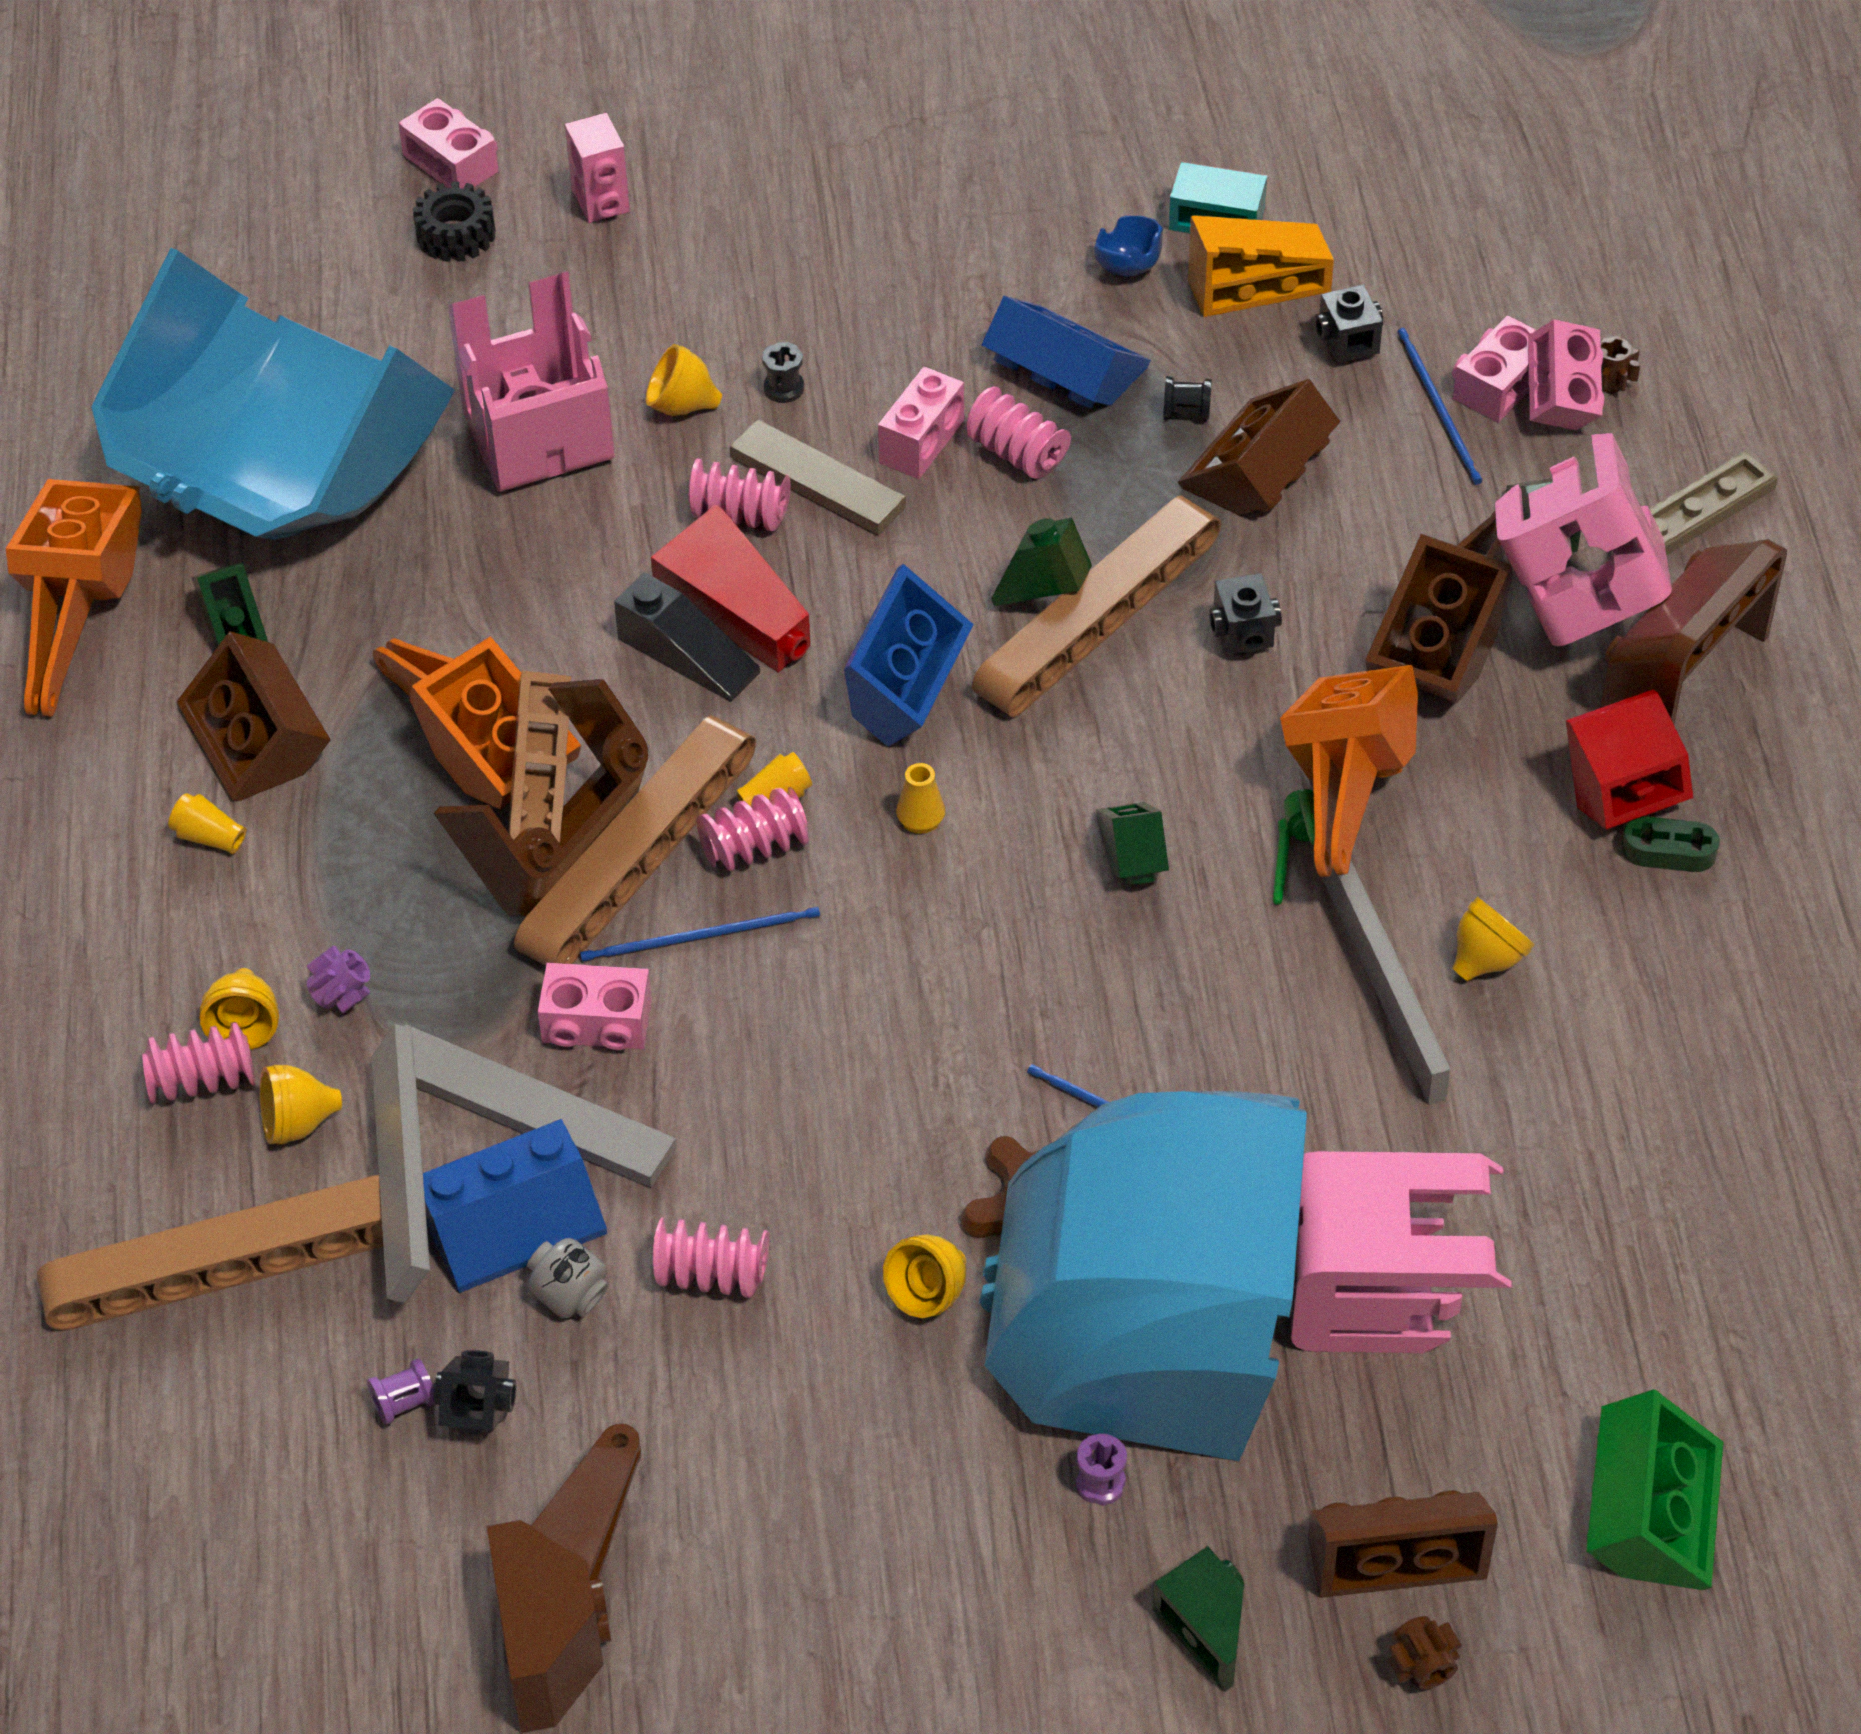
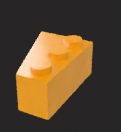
M1191 215L1188 283L1203 317L1331 292L1334 258L1318 224Z

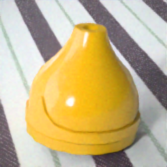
M673 344L658 361L650 378L645 400L646 404L652 407V409L666 415L676 416L686 415L701 409H716L721 402L722 393L714 385L707 366L701 358L690 352L686 347Z
M1477 896L1469 904L1468 910L1459 922L1457 930V955L1452 969L1468 982L1479 975L1504 971L1513 967L1523 956L1526 957L1531 952L1535 944Z
M241 968L235 973L226 974L215 981L209 990L204 993L199 1019L201 1028L207 1037L209 1036L210 1026H216L223 1039L228 1038L231 1023L237 1022L243 1034L247 1035L251 1050L259 1048L270 1041L278 1027L279 1009L271 987L262 978L254 975L250 969Z
M272 1065L262 1069L260 1077V1110L263 1131L268 1144L280 1145L302 1139L311 1134L327 1117L342 1109L340 1090L323 1084L309 1072L288 1065Z
M926 1234L902 1239L888 1251L883 1264V1281L887 1293L895 1305L909 1316L923 1319L940 1315L951 1308L962 1293L966 1282V1257L954 1244L939 1236Z

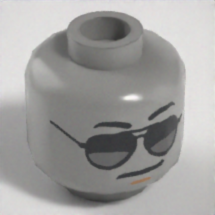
M564 1238L554 1246L548 1241L544 1242L527 1263V1267L533 1271L528 1281L530 1294L561 1318H570L576 1314L580 1317H585L598 1304L609 1287V1283L604 1280L606 1276L605 1263L573 1238Z

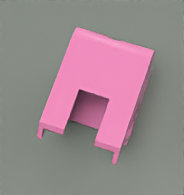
M568 271L529 282L533 328L491 340L485 295L448 305L464 416L472 437L499 492L614 459L608 387L598 355L591 357V362L589 360L587 342L592 341L584 320L576 313H573Z
M1612 433L1591 435L1598 482L1597 488L1582 494L1579 463L1575 457H1572L1550 467L1553 483L1528 494L1530 518L1524 520L1522 491L1519 484L1512 487L1495 502L1497 538L1520 583L1527 586L1528 599L1553 646H1563L1645 611L1664 601L1672 592L1664 538L1649 507L1640 506L1631 488L1628 464ZM1577 531H1582L1590 547H1598L1606 552L1612 550L1611 557L1606 564L1601 565L1597 570L1589 572L1577 570L1572 566L1566 568L1567 561L1572 555L1570 536Z
M1317 1151L1304 1154L1293 1300L1290 1310L1292 1343L1297 1348L1313 1352L1425 1353L1450 1341V1331L1433 1330L1432 1315H1438V1320H1448L1460 1314L1462 1292H1431V1287L1512 1288V1281L1496 1272L1495 1245L1492 1239L1487 1236H1428L1444 1227L1443 1218H1410L1409 1202L1453 1203L1454 1194L1491 1195L1490 1174H1504L1503 1167L1481 1153Z

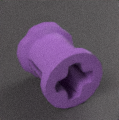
M419 1358L411 1361L410 1368L382 1380H379L377 1377L367 1380L372 1401L385 1425L394 1422L395 1415L423 1403L428 1407L435 1405L432 1381Z
M1098 1433L1087 1437L1078 1447L1077 1464L1079 1474L1076 1478V1488L1079 1495L1085 1501L1099 1505H1108L1114 1503L1122 1496L1126 1482L1123 1470L1126 1467L1127 1452L1124 1444L1118 1438L1109 1434ZM1092 1450H1094V1459H1092Z

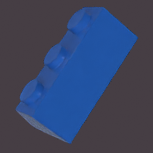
M1003 295L981 344L996 352L993 360L1016 371H1018L1021 365L1033 371L1030 377L1031 380L1051 389H1055L1056 385L1059 384L1070 390L1067 396L1069 399L1088 408H1092L1095 402L1111 406L1148 368L1151 361L1041 305Z
M904 564L897 567L844 668L852 717L888 747L923 726L974 625Z
M562 1119L423 1173L427 1228L459 1293L526 1267L534 1252L546 1241L554 1246L564 1238H573L583 1244L608 1234L583 1159Z

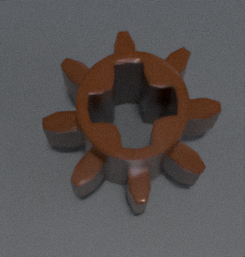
M1610 336L1604 339L1600 338L1603 352V362L1601 365L1602 391L1606 393L1625 391L1627 380L1637 382L1639 379L1641 364L1638 362L1640 350L1632 349L1631 344L1621 337Z
M1419 1616L1405 1622L1393 1633L1392 1640L1395 1645L1389 1648L1392 1656L1388 1659V1662L1400 1683L1412 1679L1415 1685L1418 1684L1421 1689H1431L1443 1684L1456 1673L1458 1666L1455 1660L1460 1658L1457 1650L1462 1644L1449 1622L1438 1627L1435 1620L1431 1621L1427 1616Z

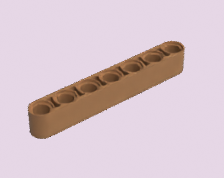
M1177 496L1094 566L1089 571L1080 591L1062 594L986 659L973 678V692L1011 717H1016L1023 713L1200 558L1217 539L1221 528V520L1183 496Z
M713 715L707 716L525 917L514 939L515 949L546 966V963L573 964L581 955L580 952L586 950L697 824L698 816L706 814L745 770L754 755L756 738Z
M379 1175L47 1262L37 1272V1283L46 1323L49 1327L56 1330L76 1329L384 1247Z

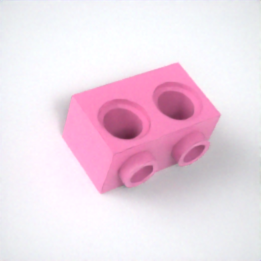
M439 98L398 123L403 156L441 184L444 183V186L447 188H451V182H459L460 188H464L466 183L473 184V187H476L499 172L496 153L498 147L492 134L485 129H480L466 119L461 111L452 109Z
M607 113L565 124L571 187L588 223L630 212L624 145Z
M1508 315L1494 329L1489 328L1481 337L1479 344L1469 354L1465 353L1457 360L1452 371V377L1455 379L1453 399L1499 423L1529 392L1528 335L1536 330Z
M1553 319L1529 334L1530 421L1578 430L1601 417L1604 394L1602 392L1601 379L1603 352L1600 342V329Z
M923 367L878 424L879 463L920 479L964 422V382Z
M546 963L538 1007L542 1043H554L563 1047L574 1045L601 1046L613 1050H623L626 1048L644 1049L652 1002L649 969Z

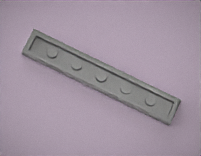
M1350 860L1347 874L1337 875L1334 868H1332L1330 876L1322 877L1323 882L1428 1105L1444 1101L1448 1092L1450 1067Z
M394 1024L371 1057L387 1299L405 1303L430 1271L413 1033L411 1028Z
M407 1024L405 1025V1027L411 1028L413 1033L416 1087L522 1133L562 1119L583 1159L648 1187L653 1186L677 1150L676 1138Z

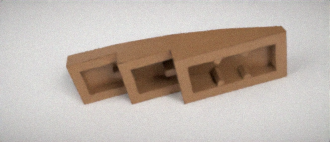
M523 670L521 672L508 831L513 840L527 828L541 827L549 830L560 843L569 716L564 713L548 688L554 682L571 681V676Z

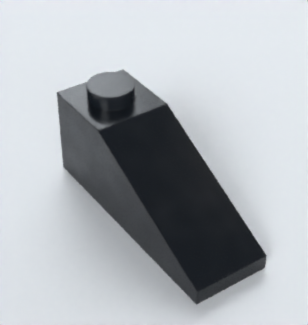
M643 572L614 601L618 640L727 701L732 702L760 674V666L684 594L649 574Z

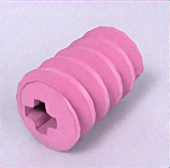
M993 386L983 391L977 397L968 415L967 434L971 440L982 443L985 449L996 452L999 458L1010 461L1012 466L1024 470L1029 477L1037 479L1052 472L1060 464L1071 444L1069 431L1064 429L1057 431L1056 423L1049 420L1043 422L1042 414L1039 412L1029 414L1030 410L1026 404H1016L1015 398L1009 394L1001 396L1002 392L999 387Z
M696 459L691 470L688 489V501L691 512L695 518H699L716 504L726 512L735 525H739L745 518L746 524L750 528H757L763 521L767 531H775L780 526L787 511L791 488L789 474H786L781 486H776L774 472L768 471L763 482L758 483L756 469L750 468L745 479L741 480L738 465H732L727 476L724 477L721 474L720 462H714L707 474L703 471L702 459Z
M788 787V794L782 788L772 789L769 800L764 795H755L752 799L751 807L745 801H738L733 806V814L727 808L721 807L716 810L714 820L708 814L699 815L696 820L699 838L708 862L715 868L716 861L721 860L730 872L735 870L734 855L740 854L747 865L753 864V848L758 847L765 858H770L772 856V841L776 840L784 852L790 850L789 835L795 834L802 845L808 844L806 816L800 800L792 787Z
M237 1022L231 1023L227 1039H223L216 1026H210L208 1041L205 1043L202 1042L195 1029L189 1030L187 1046H182L175 1034L171 1033L168 1035L165 1050L160 1049L154 1037H148L146 1051L142 1054L145 1082L151 1104L156 1102L158 1088L160 1087L169 1101L177 1098L179 1084L183 1085L190 1097L196 1096L200 1080H203L210 1093H216L221 1076L225 1078L231 1089H237L241 1073L243 1072L251 1085L255 1086L254 1068L247 1035L243 1034Z
M662 1217L656 1228L652 1254L656 1283L659 1286H667L675 1273L678 1287L688 1289L696 1276L699 1289L702 1292H708L712 1289L717 1279L720 1292L724 1295H729L733 1292L739 1281L741 1294L744 1297L750 1298L764 1279L769 1252V1232L764 1230L757 1245L751 1244L748 1228H742L736 1242H731L727 1225H721L715 1239H709L706 1223L700 1222L694 1236H688L685 1220L679 1219L673 1233L670 1234L666 1232L664 1217Z

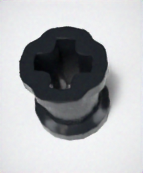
M777 342L766 347L762 354V364L767 369L768 375L764 380L766 396L778 403H789L797 400L804 393V380L799 374V369L803 364V353L795 344L789 342ZM785 355L789 357V361L785 362ZM780 383H781V389H782V390H779V389H778V384H780Z
M1166 376L1163 417H1171L1172 413L1199 414L1202 419L1209 420L1212 379H1204L1203 383L1175 381L1172 376Z

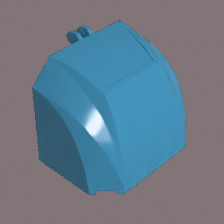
M170 248L91 406L106 465L148 485L151 497L163 503L172 499L173 507L186 514L197 508L256 537L271 540L293 537L310 528L356 517L375 503L425 442L448 405L455 389L391 345L388 346L381 361L291 321L282 315H279L276 322L246 307L245 304L248 297L230 287L180 251Z
M1237 1091L1137 1093L1102 1104L1055 1142L1043 1147L1020 1166L1008 1182L999 1255L986 1258L983 1276L989 1284L983 1285L979 1303L984 1310L991 1313L985 1367L1032 1423L1089 1434H1109L1121 1440L1240 1461L1276 1379L1279 1360L1269 1357L1277 1316L1289 1317L1293 1300L1307 1119L1306 1110L1298 1109L1300 1104L1298 1098Z

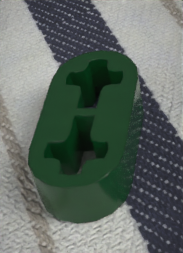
M1647 816L1631 820L1626 825L1621 848L1625 858L1634 865L1677 871L1703 872L1715 864L1720 839L1715 829L1705 823ZM1640 838L1649 839L1650 845L1641 844ZM1691 843L1699 844L1700 851L1692 850Z

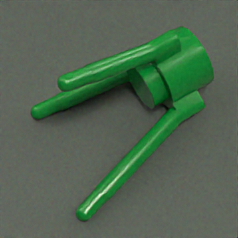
M1300 789L1289 794L1284 800L1285 818L1277 823L1279 844L1273 887V903L1275 905H1280L1283 901L1290 837L1294 836L1296 839L1304 842L1310 841L1314 845V790Z

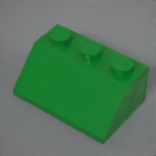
M1656 1389L1601 1406L1586 1552L1622 1578L1703 1591L1712 1588L1724 1442Z

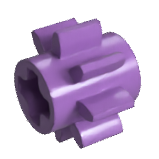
M332 946L307 965V968L313 973L307 980L308 991L316 1003L323 1008L331 1009L337 1005L340 1011L345 1013L370 994V990L364 985L370 979L369 967L365 960L353 950L347 949L340 954L337 947Z

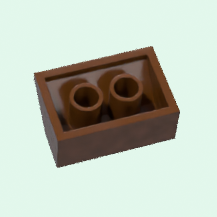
M1310 379L1251 398L1180 478L1178 483L1182 489L1238 516L1255 510L1264 513L1281 501L1283 496L1280 492L1287 484L1292 483L1303 475L1307 469L1304 464L1308 459L1322 451L1330 443L1328 436L1341 421Z
M229 631L176 701L232 800L242 801L303 776L331 741L274 644Z
M1455 1490L1443 1491L1435 1494L1433 1497L1406 1500L1403 1497L1396 1496L1384 1498L1372 1504L1350 1506L1347 1503H1333L1322 1509L1311 1510L1308 1541L1319 1597L1324 1598L1488 1579L1498 1526L1496 1513L1480 1492L1461 1493Z

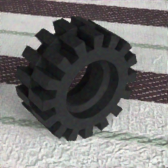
M451 182V188L445 189L444 183L436 185L437 192L435 193L430 188L424 191V198L418 197L415 201L416 207H413L417 242L420 243V249L424 253L429 250V256L434 259L442 254V261L450 262L451 256H457L458 262L466 261L465 254H470L472 258L480 256L479 248L484 251L490 248L489 241L494 242L496 230L491 199L489 195L485 196L483 189L479 187L474 191L473 184L466 183L464 188H460L459 182ZM451 220H465L456 224H445V222Z

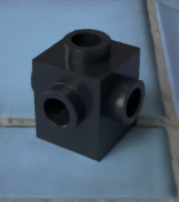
M1364 284L1321 294L1320 313L1314 317L1315 330L1318 338L1321 341L1325 340L1336 362L1340 363L1380 354L1383 313L1378 301H1372Z
M1262 573L1215 581L1213 608L1209 610L1210 626L1214 637L1221 636L1227 655L1254 652L1274 647L1275 627L1281 626L1282 615L1278 599H1270Z
M467 1350L461 1352V1356H455L442 1372L439 1371L435 1379L433 1399L434 1404L439 1405L438 1426L456 1427L457 1431L468 1434H483L493 1431L505 1417L506 1412H512L515 1405L517 1384L516 1379H508L510 1361L494 1360L493 1353L482 1350ZM473 1385L484 1386V1394L477 1392Z

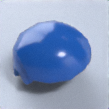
M1144 216L1120 217L1112 232L1106 233L1104 228L1100 229L1094 245V257L1111 274L1120 276L1141 275L1156 265L1161 255L1163 227L1156 220Z

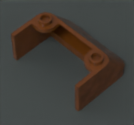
M1769 539L1712 545L1703 552L1700 550L1694 552L1682 575L1671 585V594L1661 603L1651 607L1624 637L1618 635L1610 643L1604 660L1608 662L1600 708L1650 690H1655L1658 692L1673 724H1675L1684 680L1733 627L1744 631L1762 642H1765L1769 637L1787 557V549Z
M604 679L554 682L548 688L601 764L563 806L560 843L549 830L541 827L527 828L513 840L489 805L439 807L433 813L500 907L510 916L526 917L639 792L648 761L647 743Z

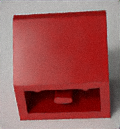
M1655 690L1641 693L1566 720L1577 808L1603 828L1609 829L1693 798L1688 752L1658 692Z

